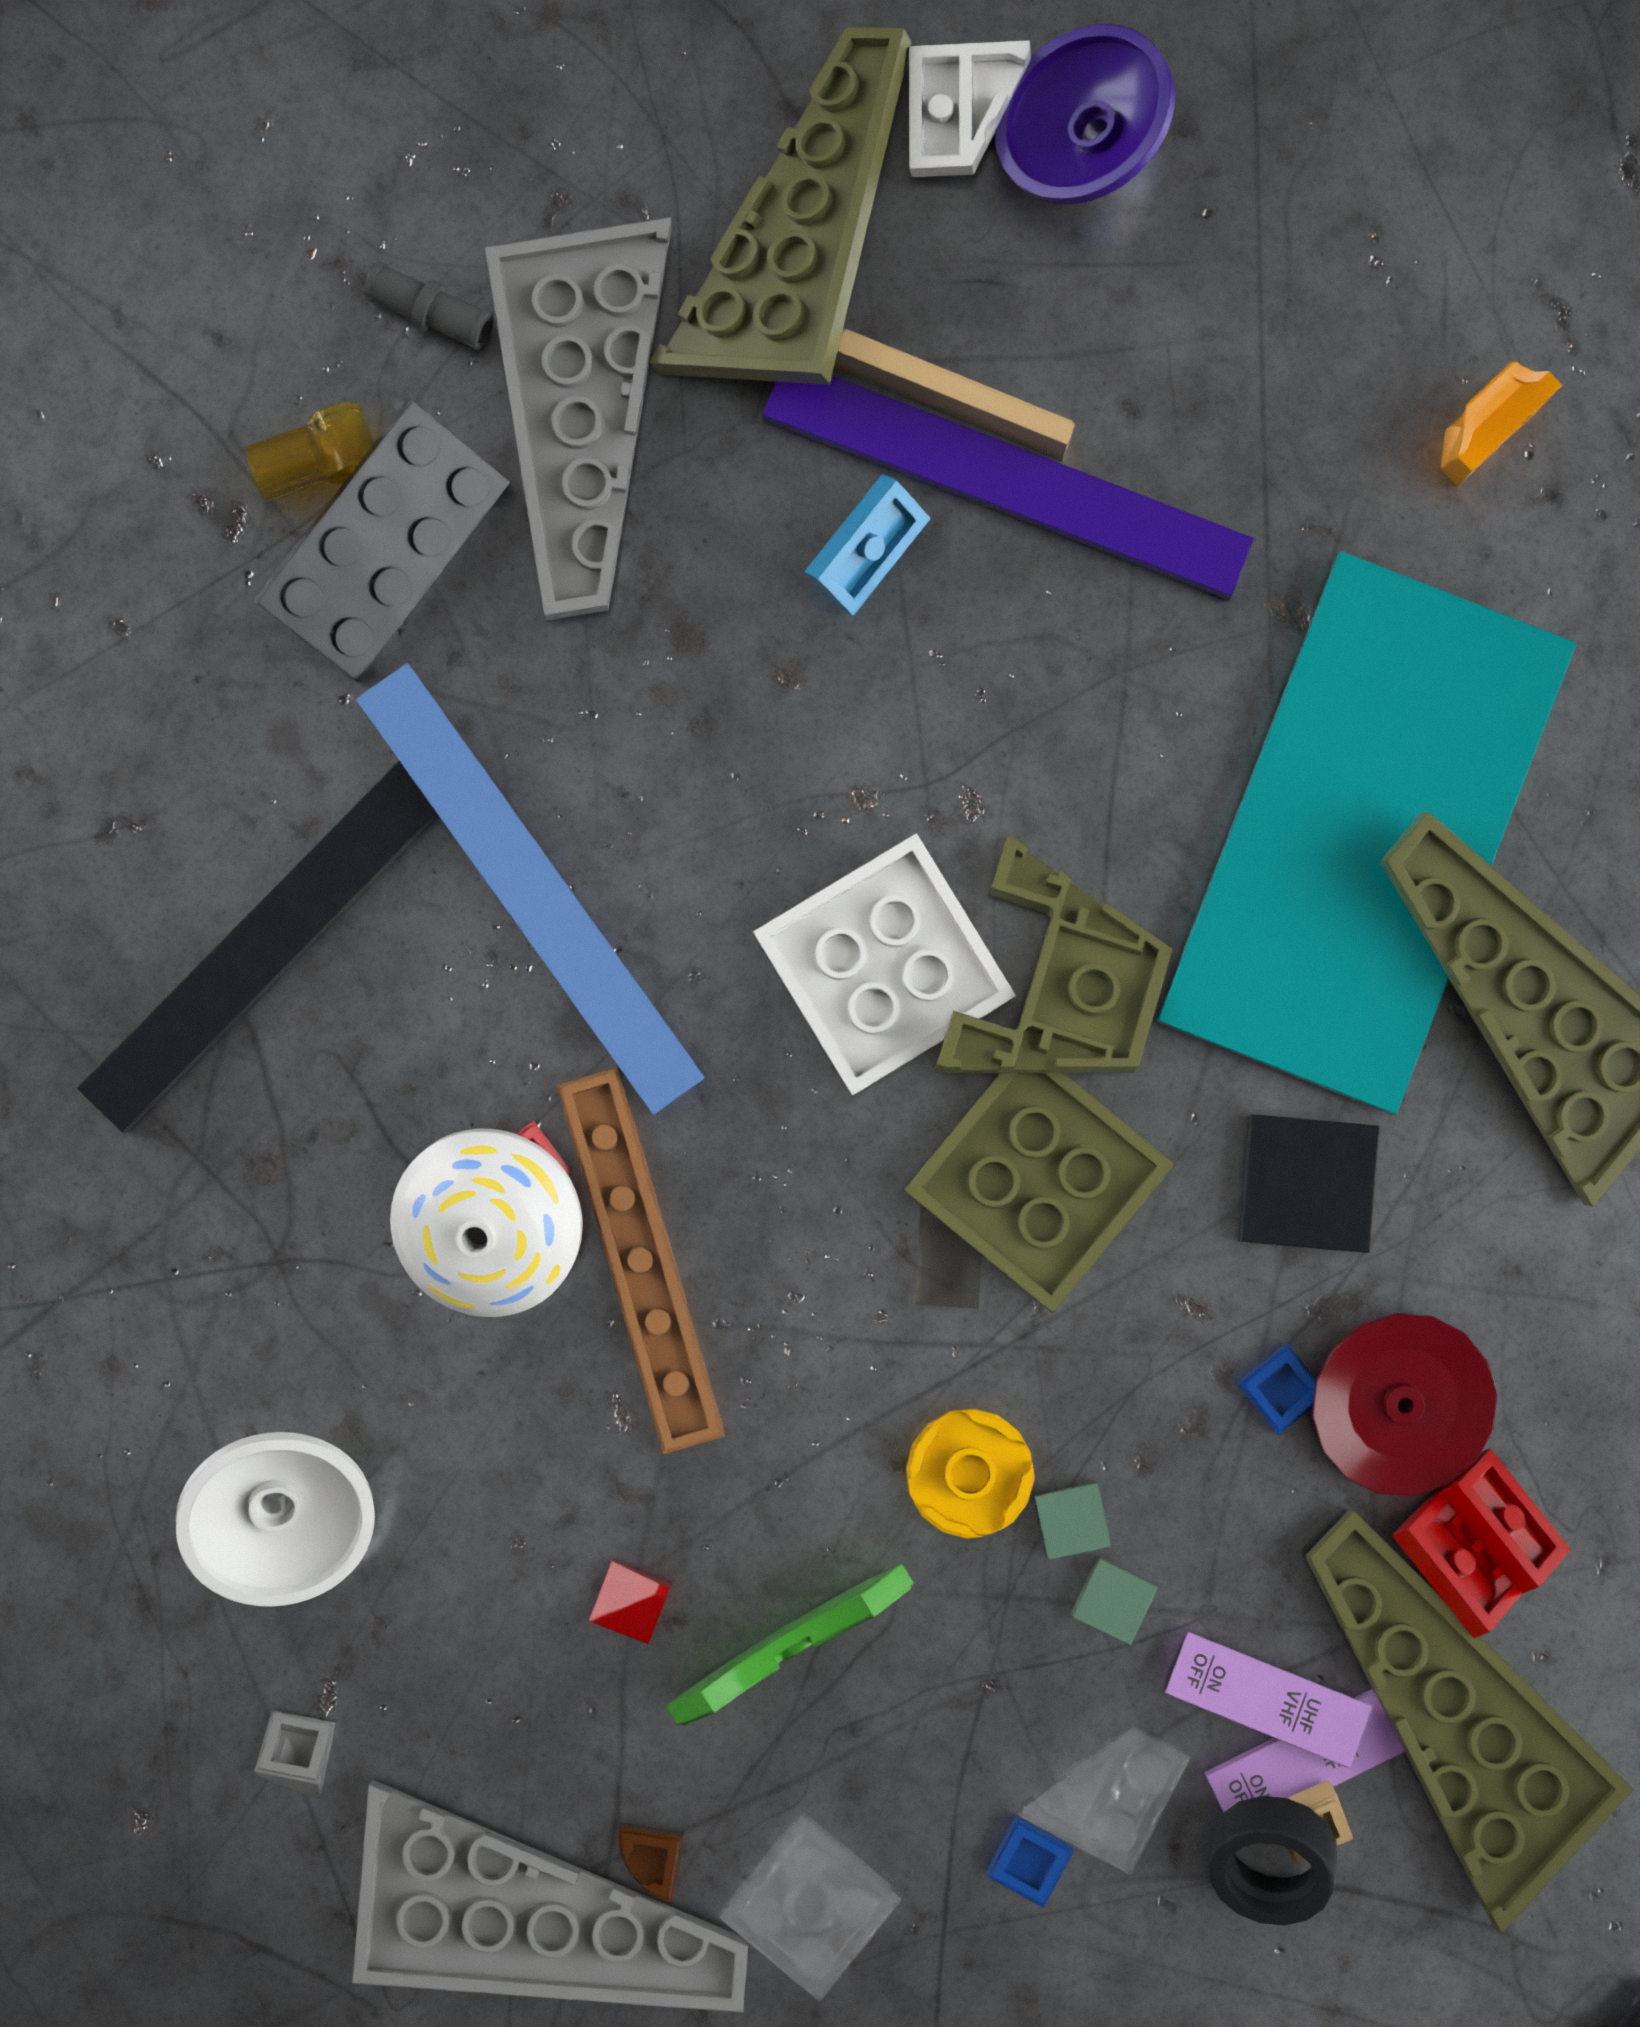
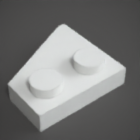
M1030 40L909 46V169L911 177L974 175L1031 60Z

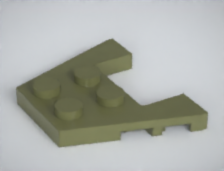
M1007 836L988 895L1045 913L1050 918L1017 1029L1013 1030L953 1011L934 1070L941 1073H1134L1140 1065L1173 949L1107 902L1104 905L1099 903L1070 882L1071 877L1061 870L1059 873L1055 872L1028 853L1029 847L1019 840Z

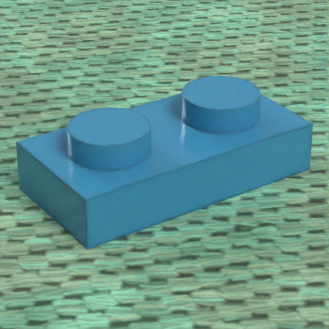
M882 474L804 573L839 609L854 616L931 518L896 479Z

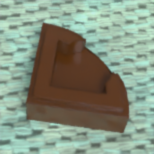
M620 1823L618 1845L620 1855L627 1869L648 1894L663 1901L673 1903L684 1833Z

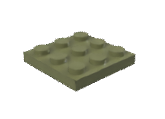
M999 1073L903 1191L1048 1311L1054 1313L1175 1164L1065 1073Z

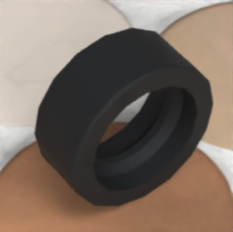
M1259 1796L1242 1800L1222 1814L1214 1829L1209 1858L1210 1882L1219 1899L1238 1915L1262 1924L1283 1926L1307 1921L1325 1908L1333 1894L1337 1863V1841L1327 1822L1308 1806L1283 1797ZM1259 1843L1276 1844L1297 1852L1309 1862L1311 1868L1303 1874L1287 1878L1266 1876L1251 1870L1238 1859L1235 1853L1243 1847Z

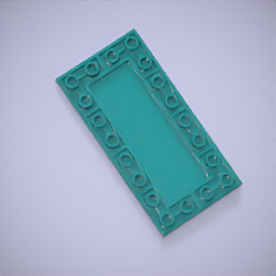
M1340 551L1334 560L1155 1022L1387 1114L1397 1115L1449 978L1380 861L1420 812L1428 811L1492 866L1577 643Z

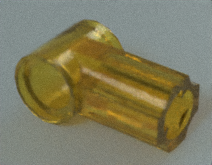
M345 402L326 407L311 415L307 420L308 425L246 446V458L262 498L268 502L324 481H328L331 484L344 483L374 444L361 404Z

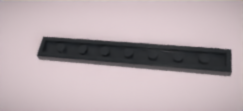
M400 761L77 1087L122 1133H128L439 816Z

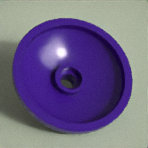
M1096 24L1084 26L1066 32L1051 40L1031 56V60L995 131L996 150L1004 170L1025 193L1038 200L1053 204L1070 205L1084 203L1103 197L1122 187L1149 163L1167 135L1175 107V85L1171 69L1162 53L1149 38L1136 30L1121 25Z

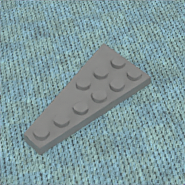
M671 217L485 247L541 599L546 620L609 610L672 230Z
M375 1780L370 1782L368 1786L352 1983L743 2013L749 1939Z

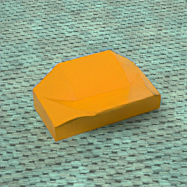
M1511 361L1466 404L1464 413L1445 430L1440 469L1458 487L1541 409L1560 389L1562 384L1550 371L1534 372L1516 361Z

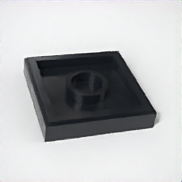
M1249 1115L1239 1242L1370 1253L1379 1126Z

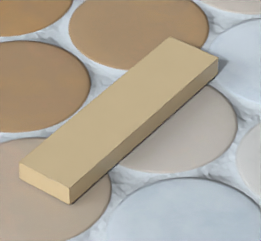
M846 328L842 331L834 364L835 369L1058 460H1063L1076 425L1073 424L1074 421Z

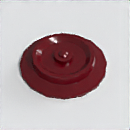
M1394 1313L1361 1324L1333 1347L1315 1381L1312 1418L1322 1450L1347 1479L1377 1494L1417 1496L1449 1485L1477 1462L1494 1430L1498 1394L1488 1360L1463 1331L1434 1316Z

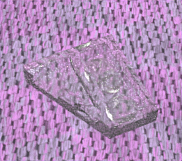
M1128 1724L1105 1741L1104 1747L1095 1754L1082 1758L1064 1772L1065 1776L1035 1798L1031 1796L1025 1800L1018 1812L1020 1817L1131 1875L1190 1758L1187 1753L1132 1724Z

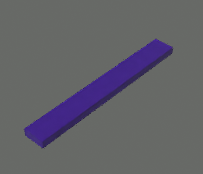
M833 375L830 385L775 381L762 414L763 421L1228 601L1232 597L1254 540L1253 537Z

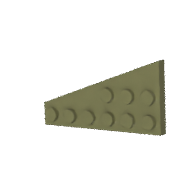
M845 28L809 89L812 100L795 129L787 127L776 145L780 154L766 178L758 176L710 257L713 268L696 297L688 295L677 315L682 321L667 346L659 344L650 359L649 364L658 374L830 385L909 55V46H911L912 42L904 28Z
M1428 811L1420 812L1381 859L1380 863L1582 1203L1593 1207L1640 1149V995Z
M1348 1510L1305 1557L1373 1691L1376 1693L1493 1927L1500 1933H1503L1634 1789L1480 1636L1473 1638L1443 1599L1355 1511Z

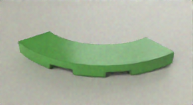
M900 1564L845 1591L739 1654L667 1704V1709L676 1724H682L683 1726L716 1713L746 1690L780 1668L778 1665L780 1662L790 1659L812 1644L814 1647H817L850 1628L876 1617L911 1589L910 1586L914 1584L903 1564Z

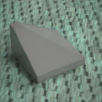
M272 1710L254 1771L255 1775L307 1796L320 1798L335 1730V1722Z

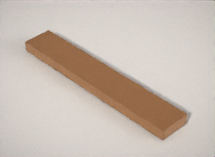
M617 1067L559 1084L557 1089L663 1455L725 1437V1431L620 1069Z

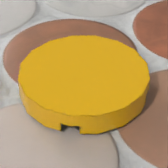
M976 1408L948 1411L927 1423L912 1443L906 1465L909 1494L922 1517L940 1531L966 1539L983 1537L982 1535L992 1534L1012 1524L1028 1504L1035 1479L1031 1452L1020 1432L998 1414Z

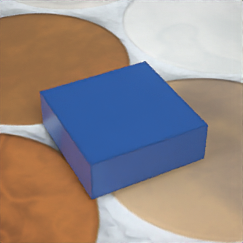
M1285 1343L1236 1382L1268 1425L1278 1435L1313 1408L1316 1378L1289 1344Z
M1016 1814L985 1871L986 1876L1044 1908L1074 1852L1073 1845Z

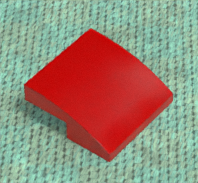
M1491 1448L1481 1452L1477 1462L1452 1483L1439 1488L1392 1535L1473 1638L1490 1633L1523 1593L1539 1588L1571 1550Z

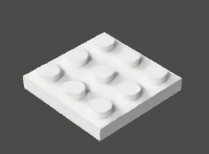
M917 833L753 931L756 939L852 1096L943 1042L953 1011L981 1019L1016 997Z

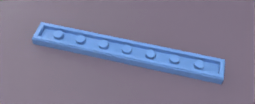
M407 662L357 697L356 701L651 1113L655 1115L705 1079L704 1075Z

